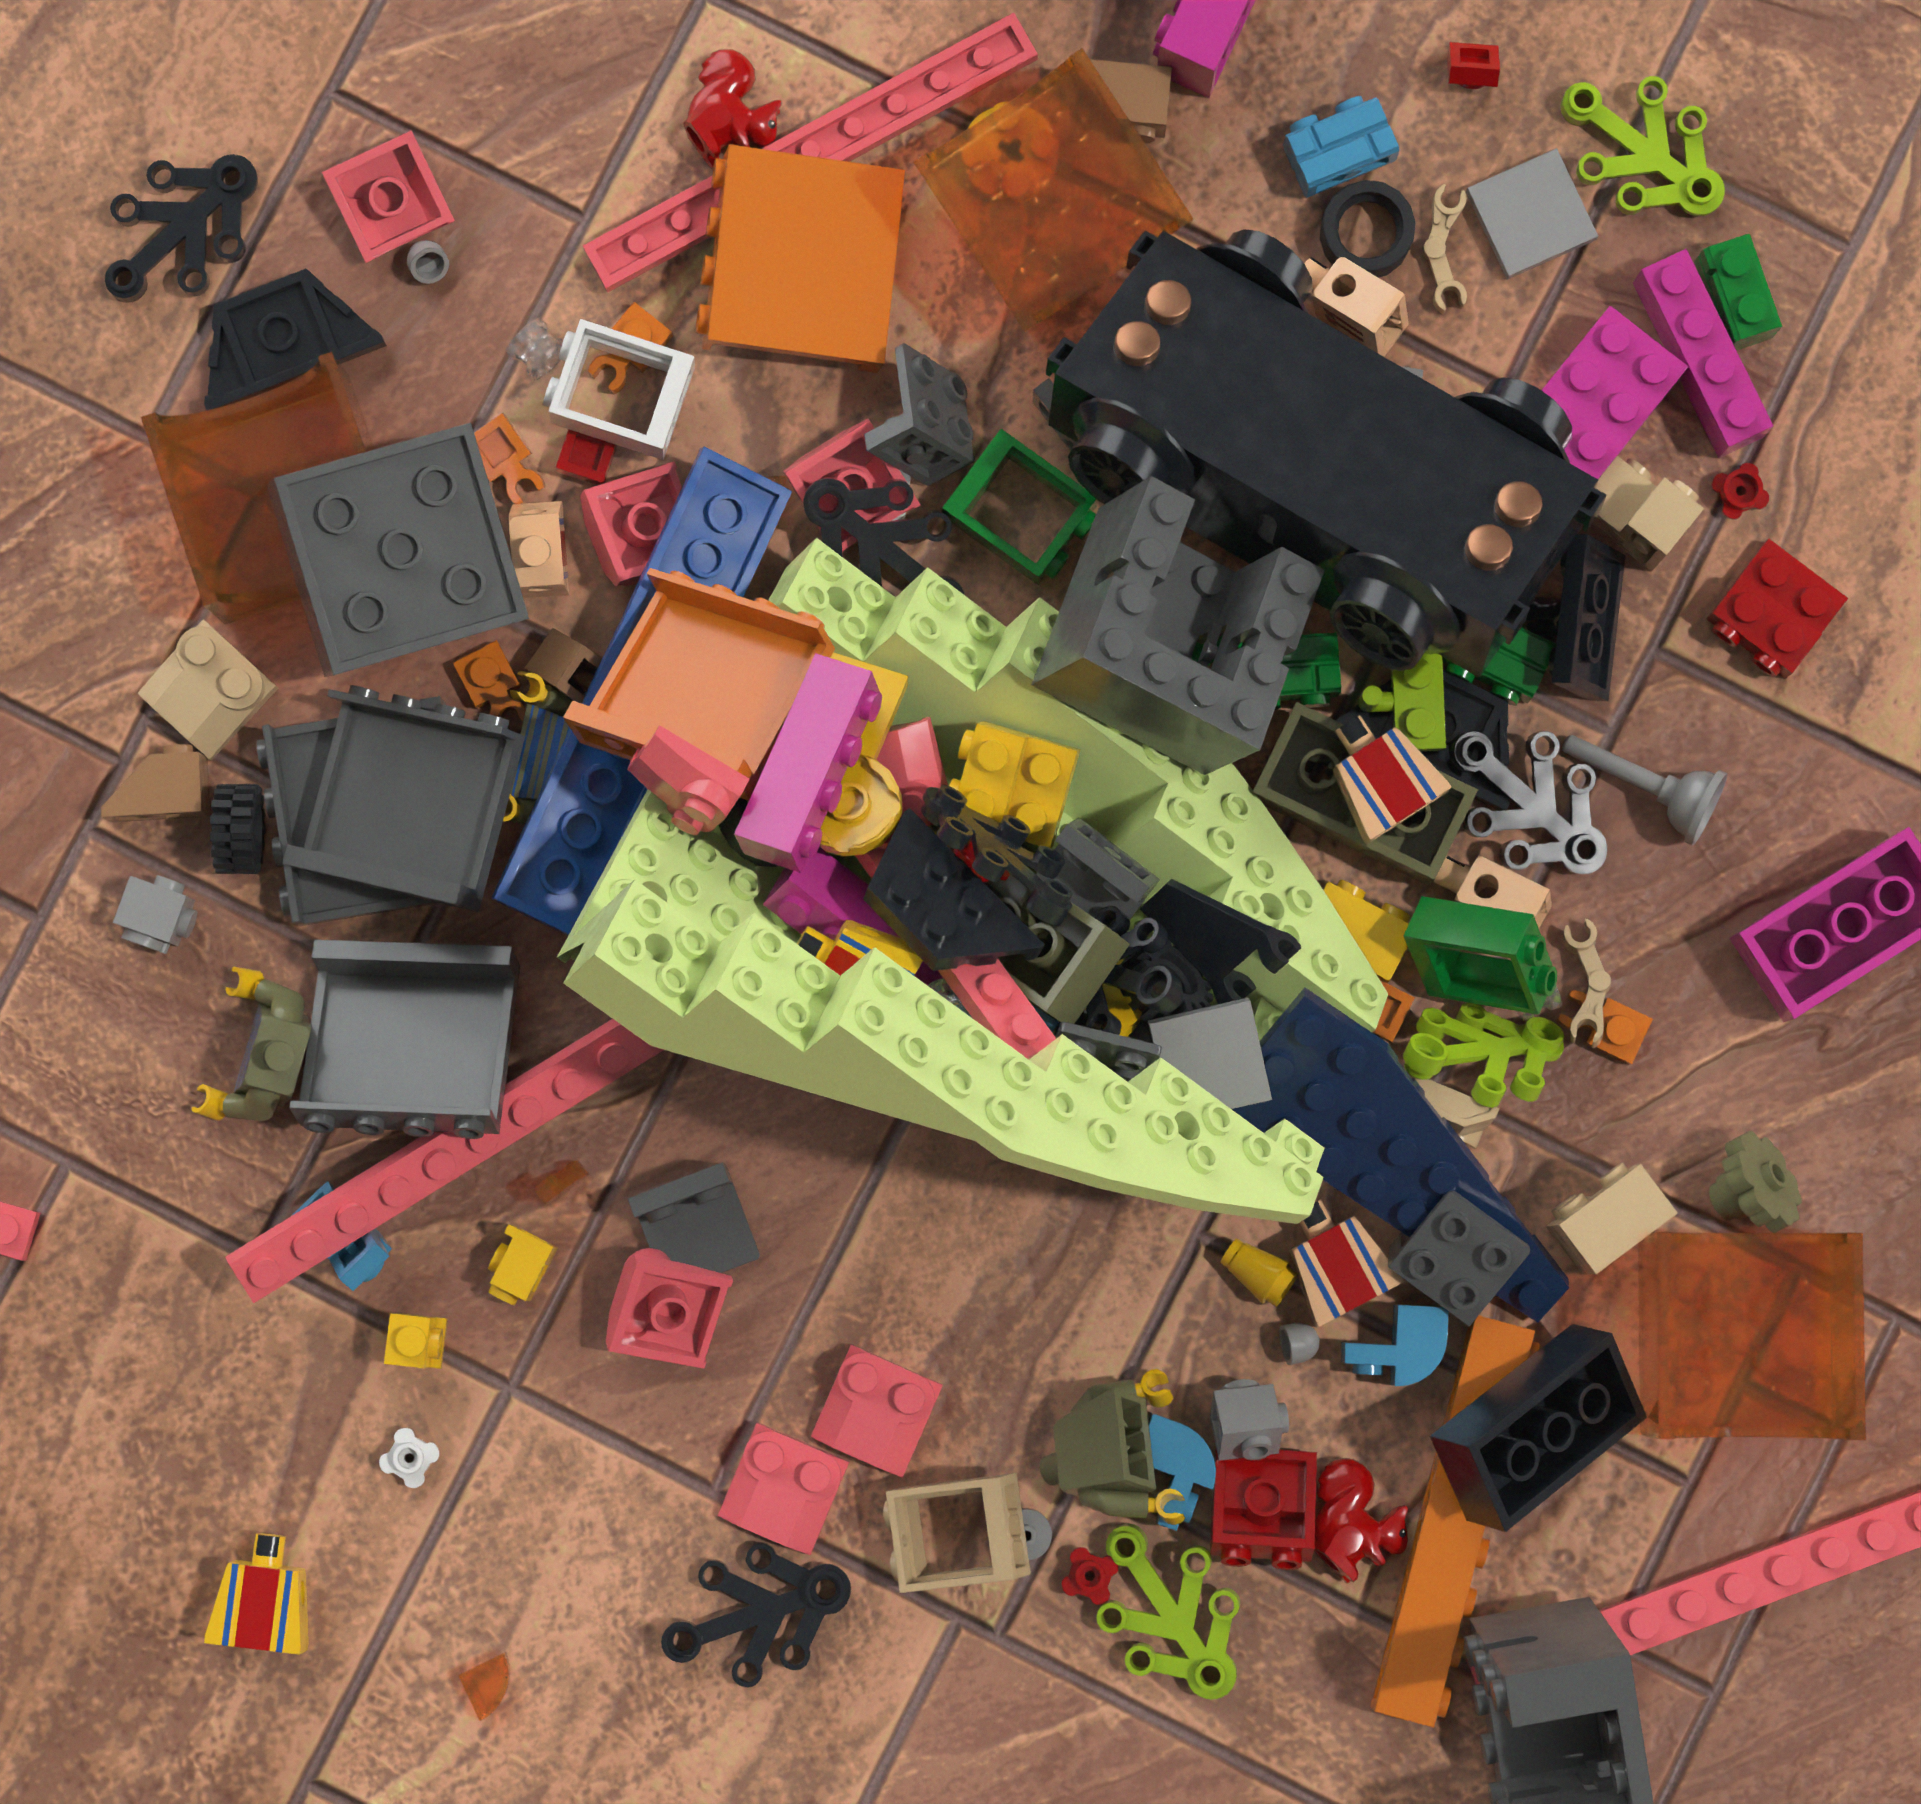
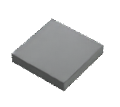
M1557 148L1470 186L1466 190L1470 203L1507 280L1596 241L1598 238V234Z
M1249 997L1148 1020L1153 1044L1162 1046L1160 1058L1167 1061L1230 1109L1272 1100Z

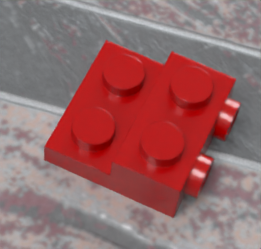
M1767 539L1706 619L1715 625L1712 628V632L1720 640L1732 647L1740 644L1754 655L1752 662L1761 671L1771 677H1776L1779 674L1786 679L1799 666L1848 598L1772 540Z
M1215 1448L1216 1477L1211 1507L1210 1554L1221 1556L1222 1564L1233 1567L1250 1565L1251 1558L1271 1559V1565L1281 1570L1299 1569L1302 1567V1561L1311 1562L1315 1549L1317 1452L1279 1450V1454H1271L1259 1460H1248L1246 1458L1219 1460L1217 1449Z

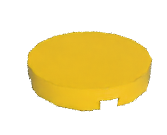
M863 756L864 759L858 758L853 767H847L840 782L842 784L840 801L832 813L827 812L820 828L822 830V838L819 847L824 851L841 856L863 855L882 846L895 832L902 815V794L890 770L876 759Z

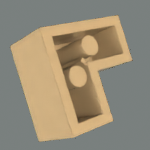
M1617 456L1598 479L1596 489L1607 496L1600 513L1592 525L1652 572L1704 508L1696 502L1699 499L1698 495L1683 482L1675 480L1671 483L1664 477L1656 486L1649 481L1651 474L1640 463L1630 458L1625 462Z
M1623 1162L1598 1180L1603 1188L1597 1193L1586 1197L1583 1193L1579 1195L1574 1194L1551 1211L1556 1219L1546 1227L1582 1275L1598 1274L1678 1214L1641 1164L1633 1165L1627 1169Z

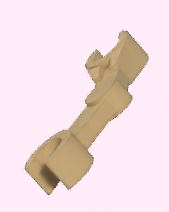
M1445 184L1437 189L1433 197L1432 229L1422 251L1423 256L1428 260L1437 287L1433 296V305L1442 315L1446 311L1445 304L1441 298L1443 292L1449 290L1455 292L1461 309L1464 307L1467 299L1465 287L1453 279L1445 254V242L1449 230L1462 213L1467 197L1465 191L1462 190L1458 205L1454 208L1445 207L1441 202Z
M1585 919L1584 928L1589 935L1587 941H1575L1571 937L1568 925L1565 926L1563 940L1567 950L1578 955L1588 979L1586 1000L1571 1023L1570 1039L1574 1044L1578 1028L1583 1025L1592 1026L1596 1031L1592 1044L1594 1049L1603 1038V1003L1605 995L1610 989L1611 978L1605 972L1595 948L1597 929L1593 922Z

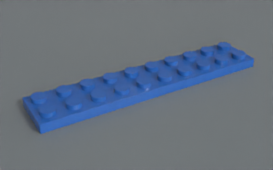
M705 446L700 448L581 704L590 706L653 598L656 589L647 576L648 570L652 568L668 574L671 571H679L689 576L696 583L709 587L719 584L729 588L737 596L744 597L791 496V490ZM569 729L491 899L565 935H569L647 791V788L627 770L631 760L582 744L578 741L572 730Z

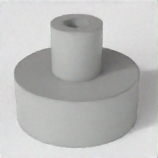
M1024 1508L1022 1509L1024 1529L1032 1534L1029 1539H1026L1028 1558L1033 1560L1042 1556L1049 1548L1052 1540V1530L1049 1521L1042 1513L1034 1509Z

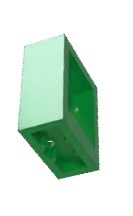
M1000 429L944 504L942 512L949 517L952 524L1039 585L1046 575L1053 580L1061 571L1070 557L1064 550L1076 535L1083 540L1088 534L1096 516V513L1093 511L1097 506V499L1070 477L1006 431ZM1009 459L1077 507L1036 563L969 515Z
M1421 896L1405 931L1404 939L1428 996L1539 1015L1546 997L1551 996L1555 991L1557 969L1552 965L1546 949L1545 938L1541 936L1534 914ZM1461 950L1507 957L1511 960L1461 952Z

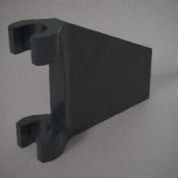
M1170 879L1140 908L1147 918L1155 919L1167 930L1168 939L1207 979L1217 1004L1244 999L1256 989L1255 984L1247 975L1234 970L1256 949L1262 964L1273 974H1276L1289 962V959L1301 949L1300 943L1291 934L1259 922L1174 879Z

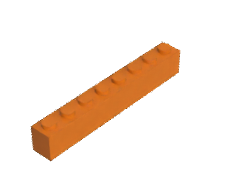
M1478 1315L1473 1323L1467 1327L1442 1426L1539 1350L1540 1343L1533 1341L1535 1330ZM1436 1451L1370 1705L1374 1712L1433 1728L1437 1716L1445 1718L1449 1707L1452 1688L1445 1687L1449 1667L1457 1668L1460 1663L1464 1647V1638L1457 1637L1462 1617L1469 1619L1472 1615L1477 1596V1589L1470 1587L1474 1569H1483L1490 1544L1489 1539L1483 1538L1485 1526L1466 1521Z

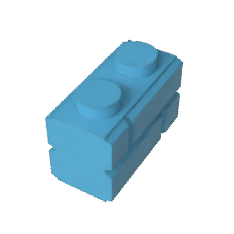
M1362 96L1350 98L1335 107L1336 114L1319 121L1316 115H1310L1296 121L1289 127L1291 133L1285 135L1283 147L1306 198L1397 160L1400 151L1399 145L1390 125H1388L1386 115L1377 97L1365 102Z

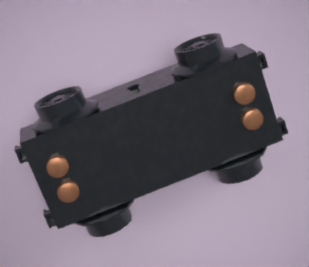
M1243 229L1234 232L1225 244L1210 243L1195 249L1165 231H1162L1156 237L1144 230L1128 253L1126 268L1130 270L1133 266L1135 268L1077 344L1063 337L1047 358L1046 375L1050 377L1052 373L1055 374L1048 426L1077 442L1068 455L1070 469L1077 481L1090 495L1105 505L1152 476L1195 499L1186 523L1187 528L1245 562L1251 564L1283 547L1324 569L1325 571L1313 602L1330 611V621L1337 634L1350 648L1367 660L1384 668L1403 671L1412 669L1424 653L1431 655L1439 654L1480 678L1504 641L1508 645L1511 644L1526 621L1530 609L1528 607L1580 531L1582 524V530L1587 532L1600 513L1607 496L1596 489L1598 479L1570 464L1564 449L1572 439V425L1565 411L1553 398L1539 388L1519 379L1505 377L1491 380L1482 393L1470 392L1453 397L1308 314L1304 302L1313 291L1312 277L1303 261L1293 250L1272 236L1260 231Z

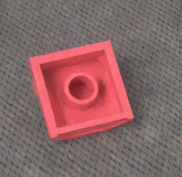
M412 130L322 172L365 263L455 221Z
M866 419L842 431L800 457L783 471L802 503L808 487L813 482L822 478L840 480L849 490L884 487L887 482L893 479L906 481L899 469L866 451L864 434L874 429L870 420ZM896 486L889 492V500L896 504L903 502L907 497V490L902 486ZM824 494L819 499V507L824 511H831L837 505V497L833 494ZM914 495L911 505L901 511L892 510L886 505L855 510V512L869 523L887 522L909 510L919 507L920 503ZM816 525L819 531L821 532V527ZM841 527L843 554L846 549L858 541Z
M675 461L585 489L580 495L585 526L603 572L615 587L635 585L641 577L682 488L676 473L677 466Z
M924 717L916 722L892 725L877 761L890 770L902 794V815L904 811L910 808L927 826L933 824L921 813V808L925 803L922 796L927 788H940L941 785L948 786L931 718Z
M660 725L648 742L641 749L637 748L627 769L648 790L667 804V810L673 815L671 822L680 830L691 835H698L700 831H713L727 817L750 780L748 777Z
M645 1248L636 1251L624 1264L609 1311L606 1335L608 1351L705 1369L706 1355L728 1287H731L733 1283L732 1276L671 1261L664 1252L658 1249Z
M851 1344L811 1437L834 1449L903 1478L943 1384Z
M757 1422L745 1447L744 1454L718 1516L783 1546L811 1555L850 1461Z

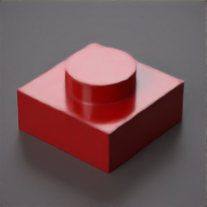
M1449 42L1447 56L1448 84H1458L1467 89H1480L1484 86L1498 87L1500 74L1498 45Z
M568 429L555 467L556 472L595 485L604 484L617 445Z

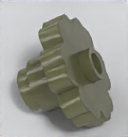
M1748 1131L1727 1142L1725 1150L1728 1157L1722 1161L1725 1172L1717 1177L1716 1183L1712 1184L1709 1188L1710 1200L1717 1213L1728 1221L1734 1218L1744 1220L1750 1217L1757 1227L1765 1225L1772 1233H1776L1798 1221L1799 1213L1796 1206L1802 1203L1795 1176L1786 1169L1783 1154L1767 1137L1759 1139L1753 1131Z

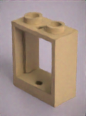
M1017 1473L906 1486L886 1491L887 1501L884 1503L883 1516L887 1529L892 1533L894 1551L891 1554L890 1567L893 1578L898 1581L900 1593L1009 1581L1031 1574ZM982 1492L992 1566L928 1573L918 1499Z

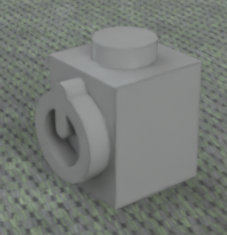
M157 875L154 884L130 876L113 923L125 928L122 939L167 954L170 944L178 947L181 938L187 939L192 933L198 914L193 909L196 900L183 895L185 885Z
M1240 1379L1225 1384L1220 1390L1213 1391L1210 1421L1219 1460L1236 1458L1259 1460L1271 1454H1279L1282 1433L1289 1432V1417L1286 1404L1277 1402L1273 1384L1260 1385L1254 1380Z

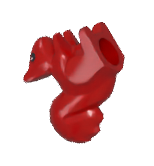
M720 49L711 53L710 57L701 64L703 70L698 76L699 81L704 87L692 99L688 110V117L683 124L688 139L712 169L715 158H719L721 149L728 144L750 147L748 138L763 148L773 143L777 135V116L780 114L779 108L782 103L780 100H774L750 110L741 100L753 88L756 80L755 68L749 59L733 49Z
M1350 1458L1336 1459L1325 1466V1470L1318 1479L1320 1487L1317 1494L1326 1503L1318 1514L1315 1523L1314 1552L1345 1583L1355 1582L1359 1574L1355 1565L1363 1557L1367 1558L1377 1567L1383 1566L1386 1563L1379 1547L1393 1555H1399L1405 1551L1408 1543L1405 1524L1408 1507L1405 1505L1396 1507L1379 1521H1376L1364 1510L1374 1494L1375 1483L1372 1473L1362 1463Z

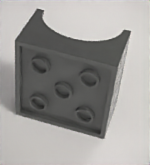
M471 423L275 477L266 485L324 677L334 676L529 619Z

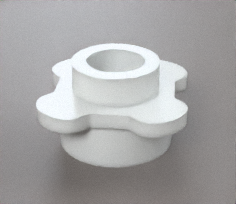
M399 1429L394 1434L395 1443L389 1453L383 1454L380 1457L379 1465L384 1473H395L403 1478L407 1487L417 1488L424 1483V1473L428 1470L430 1464L438 1460L439 1449L432 1442L426 1443L416 1438L412 1429ZM407 1453L413 1454L414 1460L412 1463L405 1461Z

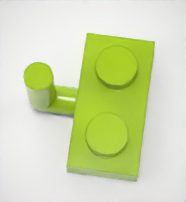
M1424 653L1412 669L1403 671L1391 669L1392 691L1382 692L1379 687L1374 685L1364 689L1358 699V705L1364 712L1392 711L1393 728H1398L1419 751H1444L1446 749L1443 660L1441 655Z

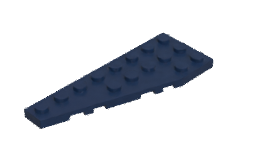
M1304 987L1259 1041L1272 1100L1232 1110L1263 1133L1283 1119L1288 1120L1324 1147L1316 1172L1324 1177L1323 1180L1409 1238L1447 1192L1456 1191L1530 1246V1254L1497 1292L1496 1296L1538 1323L1569 1289L1568 1277L1536 1235H1531L1517 1217L1515 1208L1506 1196L1502 1197L1489 1180V1174L1446 1118H1441L1425 1097V1091L1416 1079H1411L1398 1062V1056L1389 1044Z

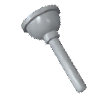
M1569 735L1562 746V751L1565 754L1658 796L1657 802L1668 807L1667 816L1670 824L1677 832L1685 836V843L1692 846L1704 831L1728 777L1726 772L1718 770L1716 774L1709 771H1693L1684 775L1682 779L1672 775H1668L1665 778L1574 735Z

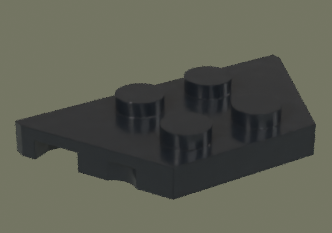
M305 268L214 304L212 319L214 334L213 343L209 350L208 367L210 368L208 395L205 396L204 400L205 409L211 416L387 346L386 342L377 330L368 325L352 308L338 296L334 295L318 278Z
M1443 670L1446 749L1444 751L1420 752L1437 770L1478 789L1475 799L1500 811L1507 810L1510 805V799L1479 771L1464 772L1457 769L1450 760L1449 747L1452 740L1461 733L1480 732L1491 741L1493 756L1508 768V701ZM1391 680L1379 687L1382 692L1392 691ZM1356 705L1336 720L1341 724H1346L1353 718L1361 715L1376 739L1393 729L1392 711L1364 712L1360 709L1359 705ZM1472 742L1467 749V754L1471 760L1476 761L1481 756V747L1476 742Z
M910 808L904 811L869 883L863 900L933 971L956 969L963 964L974 966L991 965L996 963L999 956L1023 954L1024 960H1034L1043 949L1044 943Z

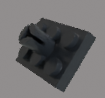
M1577 534L1561 557V573L1564 577L1562 598L1547 599L1544 597H1534L1528 606L1530 609L1526 620H1537L1538 622H1530L1526 625L1528 631L1541 637L1545 635L1557 636L1556 647L1552 649L1549 657V670L1552 675L1551 683L1590 701H1609L1626 555L1588 534Z

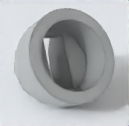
M426 239L418 241L410 247L407 254L408 268L413 277L421 283H435L441 280L448 271V257L443 248L434 241Z
M1301 1322L1280 1326V1345L1288 1365L1306 1362L1316 1354L1319 1349L1320 1338L1314 1328Z

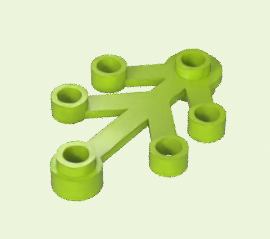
M1657 76L1646 77L1641 81L1636 90V100L1643 109L1646 137L1602 104V96L1599 90L1592 84L1579 82L1566 90L1560 104L1561 113L1566 121L1576 126L1592 123L1633 154L1608 158L1597 152L1585 154L1580 159L1576 168L1577 177L1582 183L1596 185L1603 179L1658 173L1671 183V185L1647 189L1637 182L1624 184L1619 189L1615 198L1619 211L1626 215H1634L1645 208L1678 204L1683 211L1690 215L1706 216L1713 213L1720 206L1725 195V187L1719 174L1707 168L1702 132L1707 124V116L1700 107L1687 106L1683 108L1675 120V129L1683 137L1686 167L1670 156L1663 102L1667 96L1668 88L1663 79ZM1646 86L1656 87L1660 92V98L1656 100L1648 99L1643 93V88ZM1578 94L1587 95L1591 100V106L1588 108L1578 107L1575 104L1574 97ZM1687 115L1696 117L1699 121V128L1694 130L1686 128L1682 121L1683 117ZM1589 161L1597 163L1600 166L1601 173L1597 176L1588 175L1584 171V164ZM1695 183L1705 184L1708 187L1709 195L1703 198L1696 196L1692 191V185ZM1627 191L1637 193L1640 203L1636 206L1626 204L1623 200V194Z
M1468 1002L1461 1005L1455 1019L1448 1017L1446 1013L1439 1009L1426 1008L1416 1024V1029L1419 1033L1411 1037L1404 1051L1403 1059L1406 1071L1413 1077L1422 1080L1430 1079L1433 1075L1440 1073L1443 1066L1487 1060L1484 1073L1478 1077L1471 1095L1477 1103L1485 1107L1494 1108L1500 1104L1506 1092V1085L1503 1080L1509 1058L1511 1056L1524 1055L1523 1068L1516 1072L1510 1084V1090L1519 1099L1533 1102L1538 1099L1545 1085V1080L1542 1077L1545 1062L1556 1061L1563 1053L1564 1033L1556 1023L1546 1018L1532 1017L1526 1024L1519 1025L1487 1012L1478 1004ZM1486 1028L1504 1037L1499 1038L1483 1031V1029ZM1446 1034L1466 1043L1446 1046L1441 1040Z
M1130 1523L1115 1527L1106 1541L1107 1554L1111 1556L1117 1565L1129 1568L1159 1615L1126 1608L1120 1601L1109 1600L1102 1604L1097 1612L1096 1619L1099 1627L1107 1633H1117L1122 1629L1177 1640L1187 1657L1158 1653L1149 1644L1140 1642L1132 1645L1126 1653L1125 1665L1127 1669L1137 1676H1144L1152 1671L1187 1679L1191 1690L1205 1699L1213 1700L1224 1697L1232 1690L1237 1679L1235 1662L1226 1653L1232 1618L1236 1616L1240 1608L1238 1594L1230 1588H1220L1212 1594L1209 1600V1611L1213 1616L1207 1645H1205L1194 1629L1203 1578L1212 1564L1210 1552L1203 1546L1193 1545L1188 1547L1182 1554L1180 1566L1184 1574L1177 1603L1145 1555L1148 1548V1539L1145 1532L1139 1526ZM1121 1538L1132 1540L1135 1545L1134 1553L1131 1555L1121 1554L1117 1549V1541ZM1191 1553L1201 1554L1205 1559V1567L1201 1570L1191 1569L1187 1564V1556ZM1219 1596L1230 1597L1234 1603V1609L1228 1613L1220 1612L1215 1605V1600ZM1108 1608L1117 1609L1122 1617L1121 1622L1117 1625L1108 1624L1104 1619V1611ZM1135 1651L1146 1652L1150 1658V1664L1144 1668L1137 1667L1132 1661V1654ZM1206 1666L1216 1667L1220 1672L1219 1681L1215 1683L1205 1681L1202 1677V1669Z

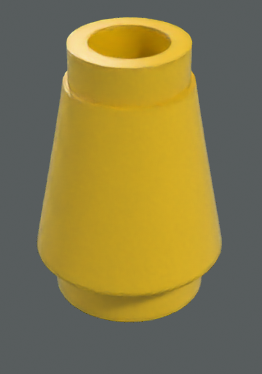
M1238 1238L1232 1242L1220 1262L1262 1304L1268 1301L1275 1307L1285 1298L1298 1277V1273L1289 1268L1291 1262L1244 1243Z

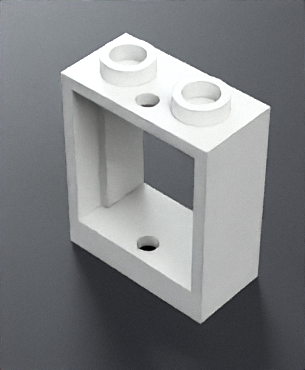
M580 319L576 333L567 331L563 340L559 359L566 362L560 379L552 377L545 393L543 405L550 407L548 411L550 423L664 460L695 369L694 356ZM590 347L668 372L646 435L569 410Z

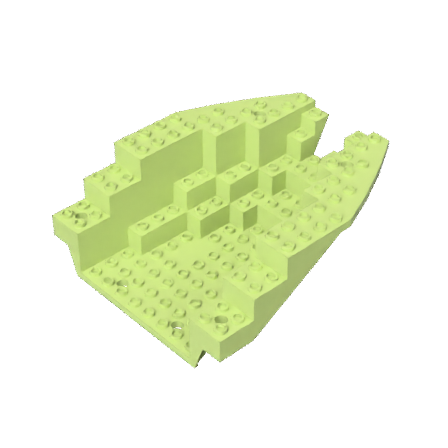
M818 538L809 544L786 567L768 601L774 603L781 610L796 615L798 612L803 611L820 619L824 623V629L835 647L834 653L908 676V687L892 725L916 722L924 717L931 718L948 786L953 778L958 780L962 778L966 761L958 759V752L965 731L967 729L975 731L976 724L982 721L1080 749L1056 839L1067 824L1077 818H1081L1160 879L1130 919L1128 932L1133 930L1139 921L1147 918L1140 908L1170 879H1174L1259 922L1287 932L1297 939L1301 949L1276 974L1265 968L1260 960L1257 949L1234 969L1247 975L1256 986V989L1246 998L1249 997L1251 1001L1259 1041L1304 987L1369 1031L1373 1032L1376 1030L1388 997V992L1320 884L1257 795L1252 793L1253 789L1233 763L1203 775L1032 686L1059 611L1039 597L1006 627L928 567L895 597ZM648 789L557 956L564 963L569 959L575 960L563 982L566 986L651 1046L974 1140L1001 1160L1085 1185L1194 1210L1298 1224L1310 1216L1324 1178L1316 1172L1324 1147L1286 1119H1283L1263 1133L1162 1058H1159L1127 1082L1062 1034L1032 1058L1027 1059L875 947L840 976L797 945L802 934L763 905L784 867L758 866L743 859L728 845L720 831L719 825L711 832L700 831L698 835H691L680 830L671 822L673 815L667 810V804ZM1055 841L1051 849L1055 850L1059 843ZM1024 842L1021 846L1033 853L1039 848L1038 845ZM827 852L869 885L871 877L855 855L841 856ZM1028 867L1033 873H1038L1034 869ZM1152 931L1151 933H1149V935L1147 936L1146 940H1147L1148 938H1151V936L1153 935V932H1154V931ZM1214 994L1213 1001L1210 1003L1211 1006L1218 1005L1215 1000ZM1029 1000V1002H1030L1031 1004H1033L1034 1006H1036L1037 1008H1039L1040 1010H1042L1043 1012H1045L1043 1009H1041L1040 1007H1038L1037 1005H1035L1033 1002H1031V1001Z

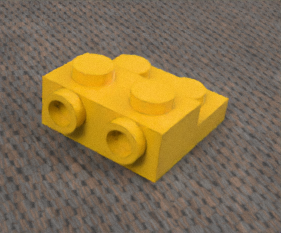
M982 721L976 724L975 731L968 729L965 731L958 752V759L966 761L961 780L953 778L949 786L955 788L966 797V806L998 822H1001L1005 815L1014 816L1023 821L1031 830L1025 842L1052 848L1080 749Z

